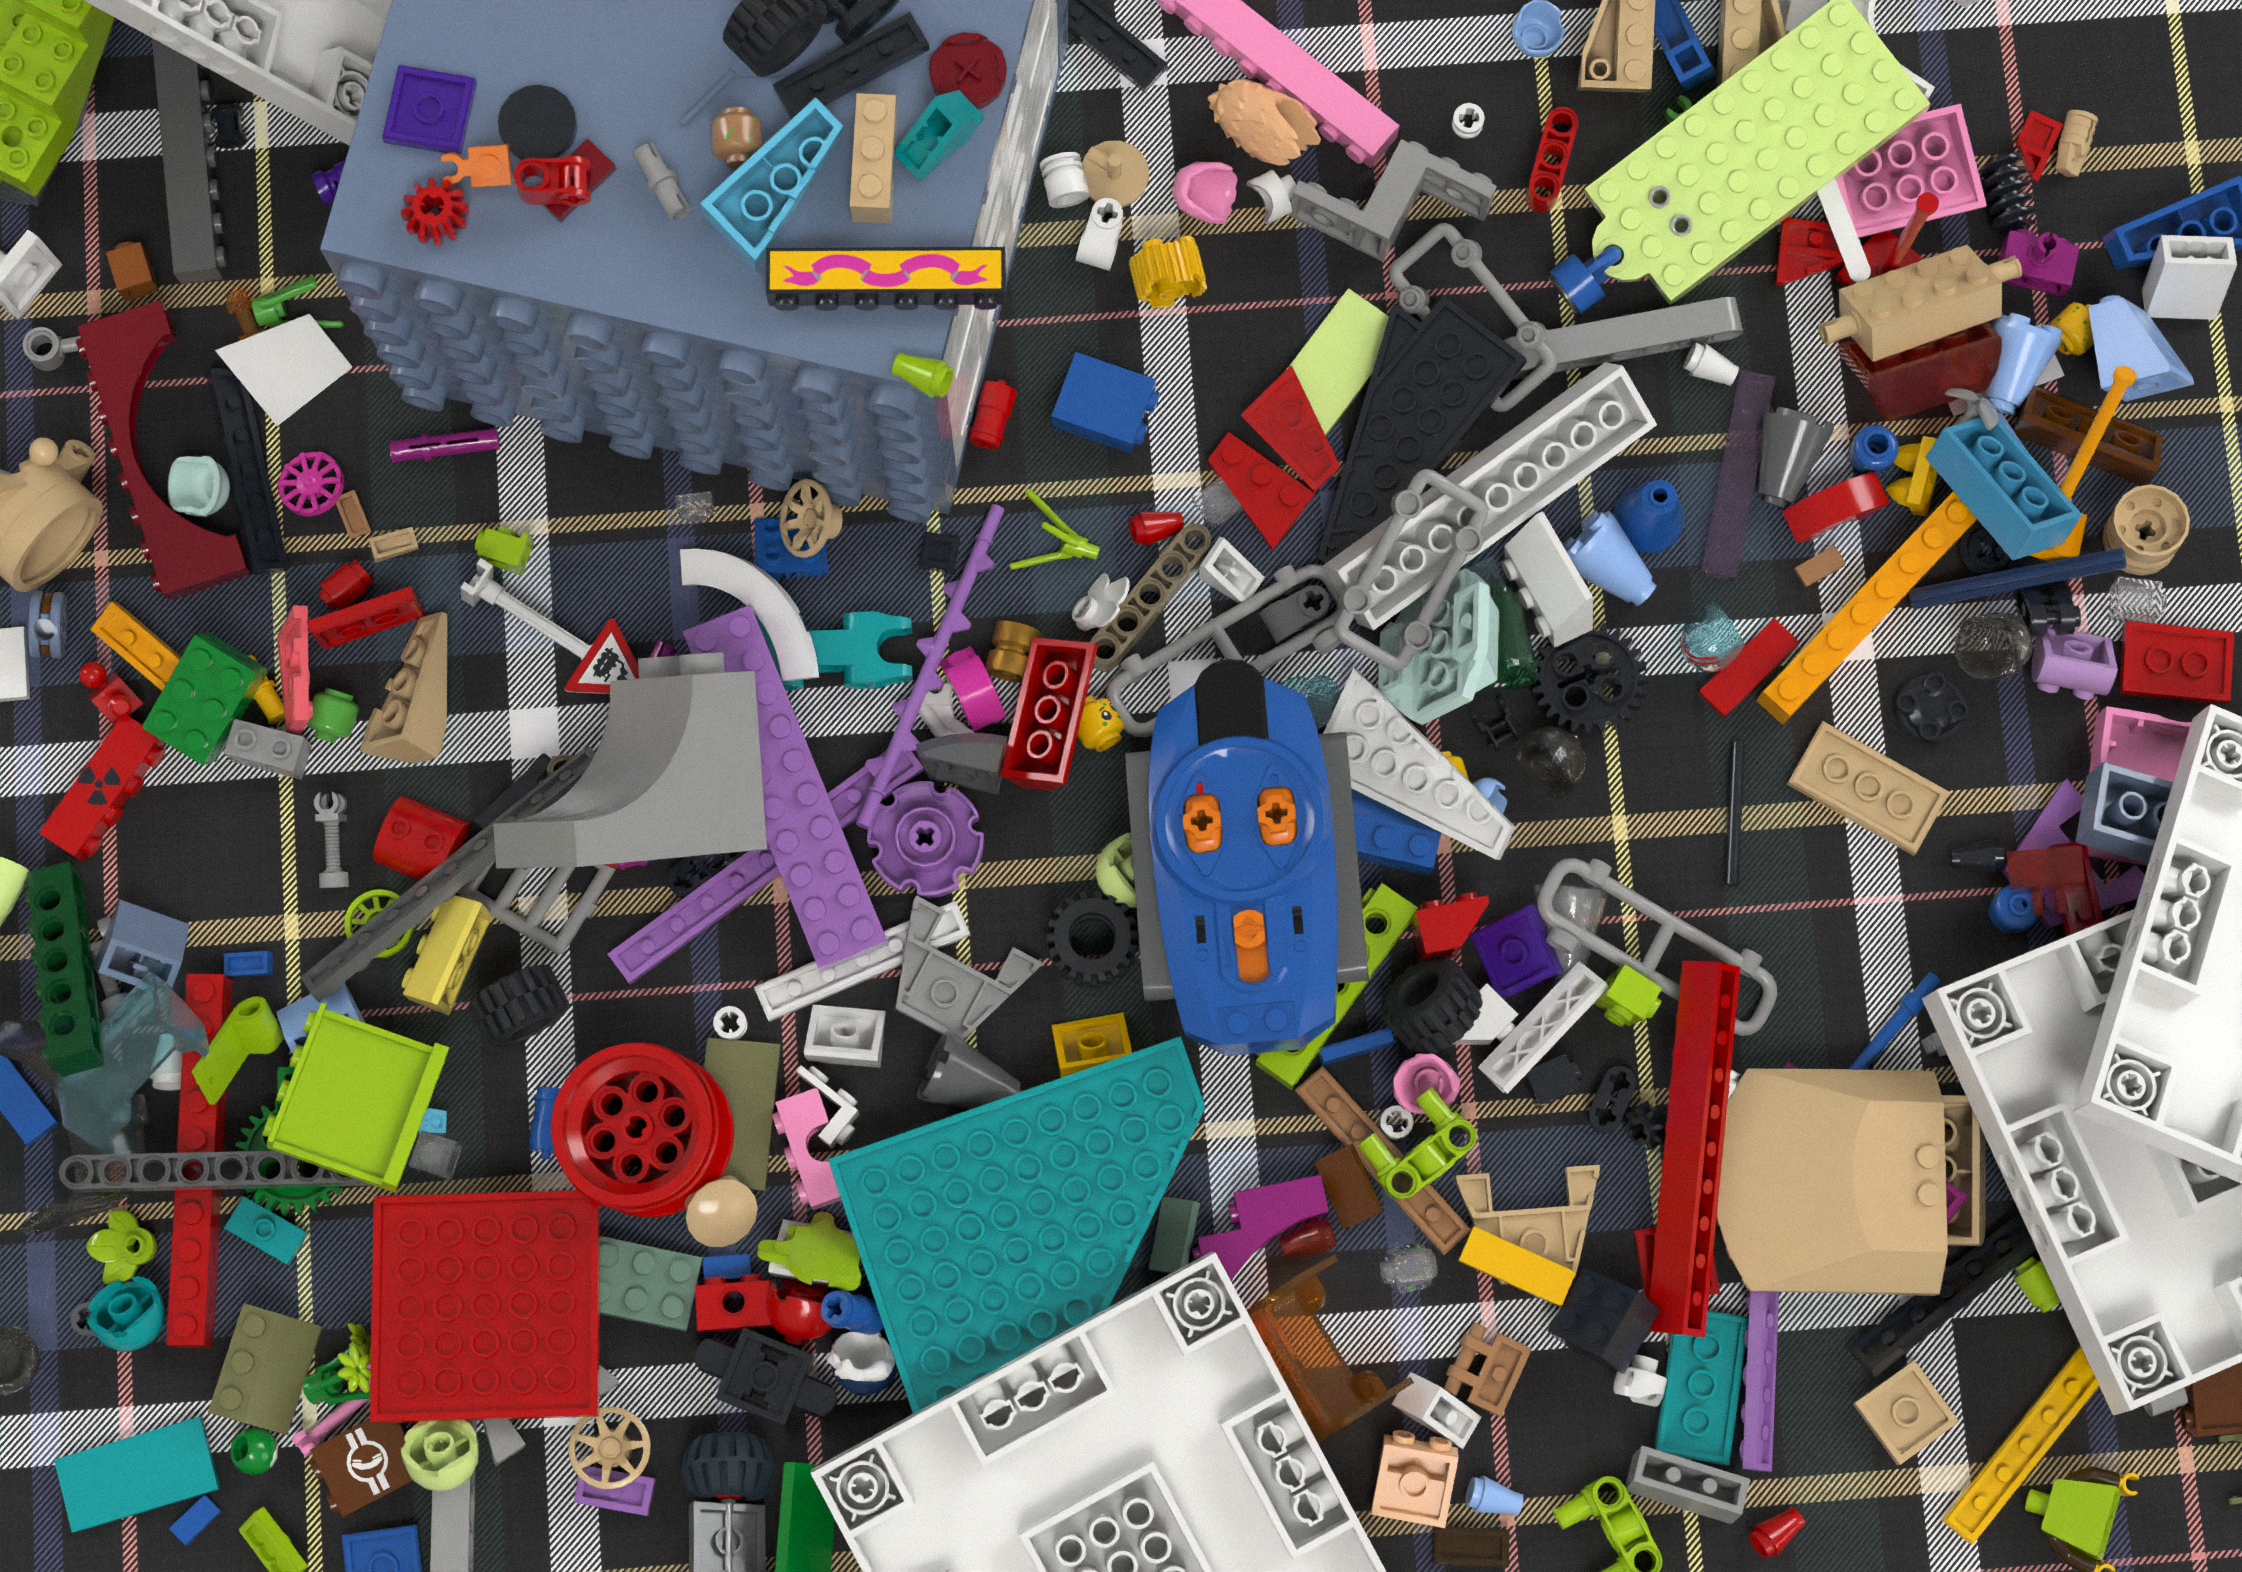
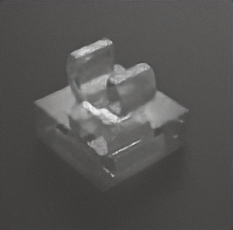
M1219 478L1192 497L1193 504L1212 529L1240 511L1242 507L1222 478Z

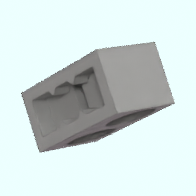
M234 719L224 754L234 763L302 780L312 745L303 736Z

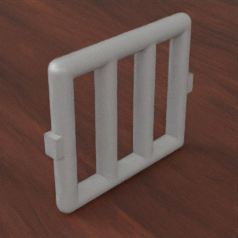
M493 861L479 877L467 882L459 892L460 897L482 903L491 913V916L555 954L560 955L566 951L586 917L592 918L598 908L595 903L616 869L605 865H594V867L599 869L557 937L538 926L575 867L557 868L526 919L511 911L508 907L532 868H528L526 871L523 868H515L494 901L477 891L495 862Z

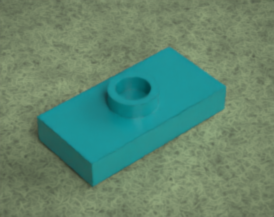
M244 1196L224 1229L289 1266L309 1234Z

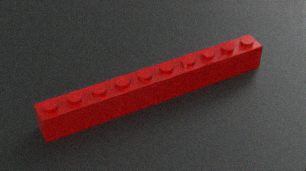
M1683 961L1682 973L1679 980V1003L1676 1013L1675 1044L1672 1052L1673 1065L1671 1084L1669 1086L1668 1115L1665 1124L1664 1156L1661 1163L1662 1177L1660 1195L1658 1197L1657 1228L1654 1236L1653 1268L1650 1275L1651 1289L1649 1301L1657 1306L1660 1312L1649 1329L1651 1332L1705 1338L1741 969L1739 966L1722 962Z
M187 974L177 1153L224 1152L227 1088L216 1105H209L192 1074L193 1069L231 1014L233 981L224 974ZM190 1162L185 1166L183 1176L189 1181L198 1180L203 1175L204 1167L199 1162ZM222 1189L175 1190L166 1344L175 1348H214Z

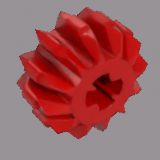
M430 177L427 182L428 187L422 188L419 183L414 182L413 188L416 195H404L403 201L408 207L402 209L400 214L403 220L408 221L405 228L410 235L418 233L417 238L422 244L427 243L432 237L435 245L440 247L443 242V236L447 235L450 240L456 241L457 236L454 228L466 229L467 223L462 217L468 215L470 211L468 205L462 202L465 196L461 189L452 190L453 186L447 179L438 187L435 179ZM436 208L441 213L435 216L429 211Z

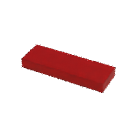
M1774 618L1722 668V671L1720 670L1704 685L1698 694L1724 718L1795 650L1800 642Z

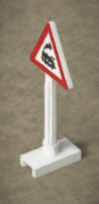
M482 558L477 562V574H475L469 584L464 582L461 586V599L474 607L481 598L491 605L496 603L581 658V663L565 685L566 692L610 694V681L639 678L637 674L639 670L638 664L613 618L608 620L592 645H588L505 592L502 585L492 580L493 565Z

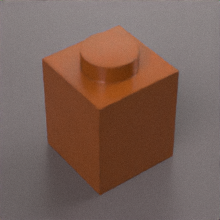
M123 242L118 244L114 250L106 252L117 291L125 302L160 291L148 252L141 242Z

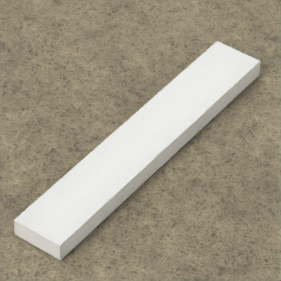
M956 901L940 907L945 910V913L928 945L937 950L970 936ZM910 920L884 931L888 946L821 973L816 961L755 986L754 989L768 1021L771 1022L901 966Z

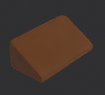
M1353 1144L1315 1162L1317 1172L1322 1177L1325 1190L1344 1229L1365 1222L1383 1212Z

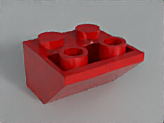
M1477 892L1457 896L1456 902L1442 905L1441 900L1421 904L1420 910L1415 911L1410 922L1419 961L1429 960L1436 956L1440 958L1444 956L1455 958L1488 906V895L1478 897Z

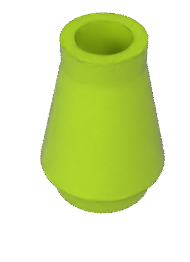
M900 352L894 360L892 374L902 378L930 398L935 396L943 398L952 384L954 369L947 366L944 360L911 356Z

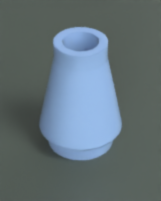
M1484 1475L1481 1478L1472 1477L1467 1487L1465 1505L1472 1507L1473 1512L1518 1516L1523 1505V1494L1514 1492Z

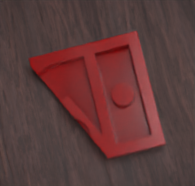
M1786 218L1781 222L1775 286L1780 287L1845 265L1829 223Z

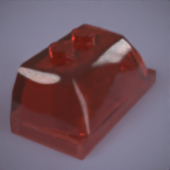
M1984 322L1874 362L1854 339L1840 343L1839 350L1842 359L1861 381L1866 396L1876 410L1887 420H1893L1960 399L1944 395L1948 389L1961 388L1974 393L1986 390L1998 370L2002 352V340L1988 322Z

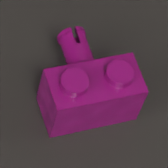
M2010 230L2002 242L1999 261L2015 255L2021 264L2022 276L2002 283L2063 297L2072 286L2080 246L2070 244L2068 240L2059 238L2055 233H2053L2051 238H2048L2050 232L2043 233L2040 237H2037L2034 232L2029 230Z

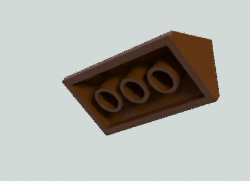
M2034 385L2021 405L2013 430L2019 438L2074 459L2099 410ZM2112 416L2088 465L2144 486L2157 473L2160 467L2164 436Z

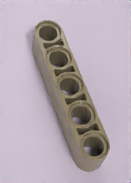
M1193 523L1184 527L1119 605L1120 611L1110 623L1101 627L1094 635L1090 643H1096L1098 647L1108 645L1115 651L1114 655L1109 659H1101L1096 655L1093 666L1095 669L1102 672L1115 669L1200 567L1210 551L1211 535L1205 526ZM1191 537H1198L1204 542V546L1199 550H1191L1185 545V541ZM1168 564H1176L1181 568L1182 573L1177 577H1168L1163 573V568ZM1146 591H1153L1158 594L1160 599L1155 604L1150 605L1144 603L1140 596ZM1124 618H1131L1137 623V627L1133 631L1124 632L1117 624Z

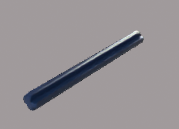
M2117 548L1914 588L1909 591L1912 608L1916 610L2126 568L2127 562L2124 550Z

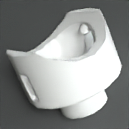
M1269 170L1267 173L1247 181V186L1256 190L1263 199L1265 206L1263 222L1268 225L1292 213L1290 200H1292L1296 184L1290 175L1279 179L1273 170Z
M1635 1355L1631 1367H1628L1624 1374L1616 1373L1613 1384L1614 1393L1628 1396L1636 1403L1657 1407L1663 1398L1667 1378L1656 1374L1659 1361Z

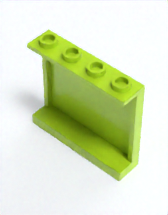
M321 1002L318 1011L311 1010L307 1017L303 1032L309 1034L304 1047L297 1045L289 1066L295 1067L291 1081L284 1079L279 1089L276 1101L282 1102L278 1114L277 1116L270 1114L262 1135L268 1137L267 1148L396 1193L448 1055L449 1047L436 1042L433 1047L327 1010L326 1004Z

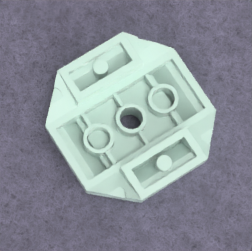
M1466 568L1458 572L1429 626L1432 631V640L1429 646L1423 650H1416L1411 662L1401 671H1392L1379 664L1378 690L1397 710L1421 725L1472 701L1475 692L1497 681L1499 610L1490 596V586L1475 572ZM1433 588L1402 609L1395 623L1390 622L1380 632L1381 649L1397 657L1403 646L1400 637L1402 628L1405 624L1417 620Z

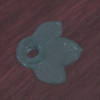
M1319 675L1310 680L1301 676L1292 677L1278 683L1305 695L1317 729L1327 724L1332 716V706L1337 703L1340 697V690L1335 681L1328 676Z

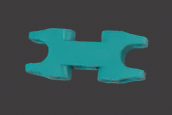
M876 611L851 612L843 615V630L806 631L810 633L813 641L818 672H843L845 688L880 689L913 680L912 666L888 663L878 654L879 647L889 637L904 636L912 633L911 618L887 615ZM757 617L756 620L781 679L780 666L773 642L766 628ZM804 679L782 681L785 691H796L804 688Z

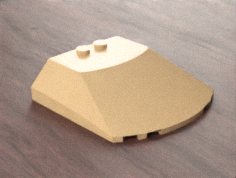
M1747 1069L1744 1072L1727 1104L1716 1222L1720 1226L1727 1255L1730 1260L1732 1259L1742 1277V1282L1749 1291L1935 1296L1940 1294L1948 1253L1944 1101L1934 1071Z

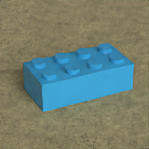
M1981 417L1944 428L1926 456V459L2012 560L2062 545L2082 516L2080 511L2000 420L1989 431L1986 429Z

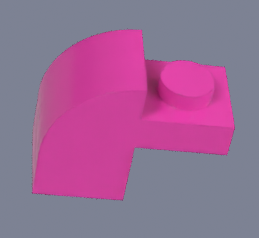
M971 646L941 659L940 666L954 690L960 708L973 732L1006 717L993 683L979 655H976Z

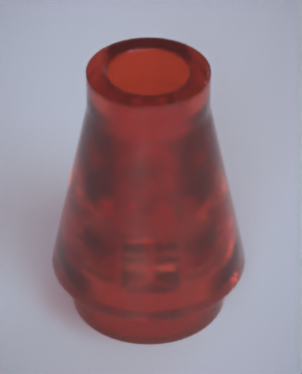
M1317 1217L1292 1233L1280 1237V1243L1286 1259L1294 1256L1329 1253L1330 1248L1337 1246L1328 1218L1319 1220Z

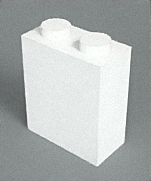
M2161 235L2142 288L2144 310L2151 318L2216 320L2237 266L2233 237Z

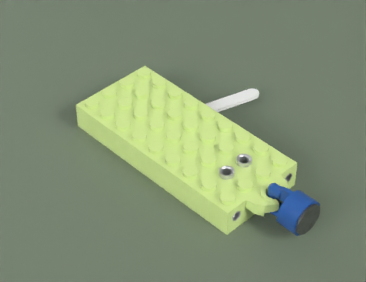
M1831 0L1586 187L1585 196L1604 219L1597 226L1592 239L1593 257L1583 264L1573 253L1550 270L1548 278L1574 313L1579 312L1582 314L1603 298L1605 294L1600 285L1609 278L1624 283L1638 281L1647 276L1671 306L1818 194L1850 278L1854 282L1865 281L1869 278L1871 269L1836 180L1927 112L1931 103L1850 0Z

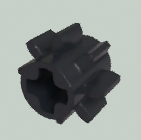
M1645 1101L1626 1114L1630 1121L1627 1123L1625 1131L1635 1145L1646 1144L1648 1150H1651L1665 1141V1124L1668 1114L1662 1109L1661 1105L1651 1107L1649 1102Z

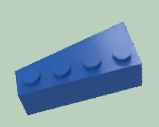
M2241 175L2115 228L2102 237V241L2115 269L2151 265L2161 235L2233 237L2235 252L2242 251Z

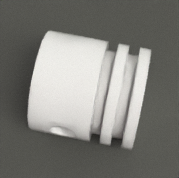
M1063 152L1049 156L1040 162V170L1042 171L1049 206L1065 208L1082 203L1089 198V189L1080 154L1076 152Z

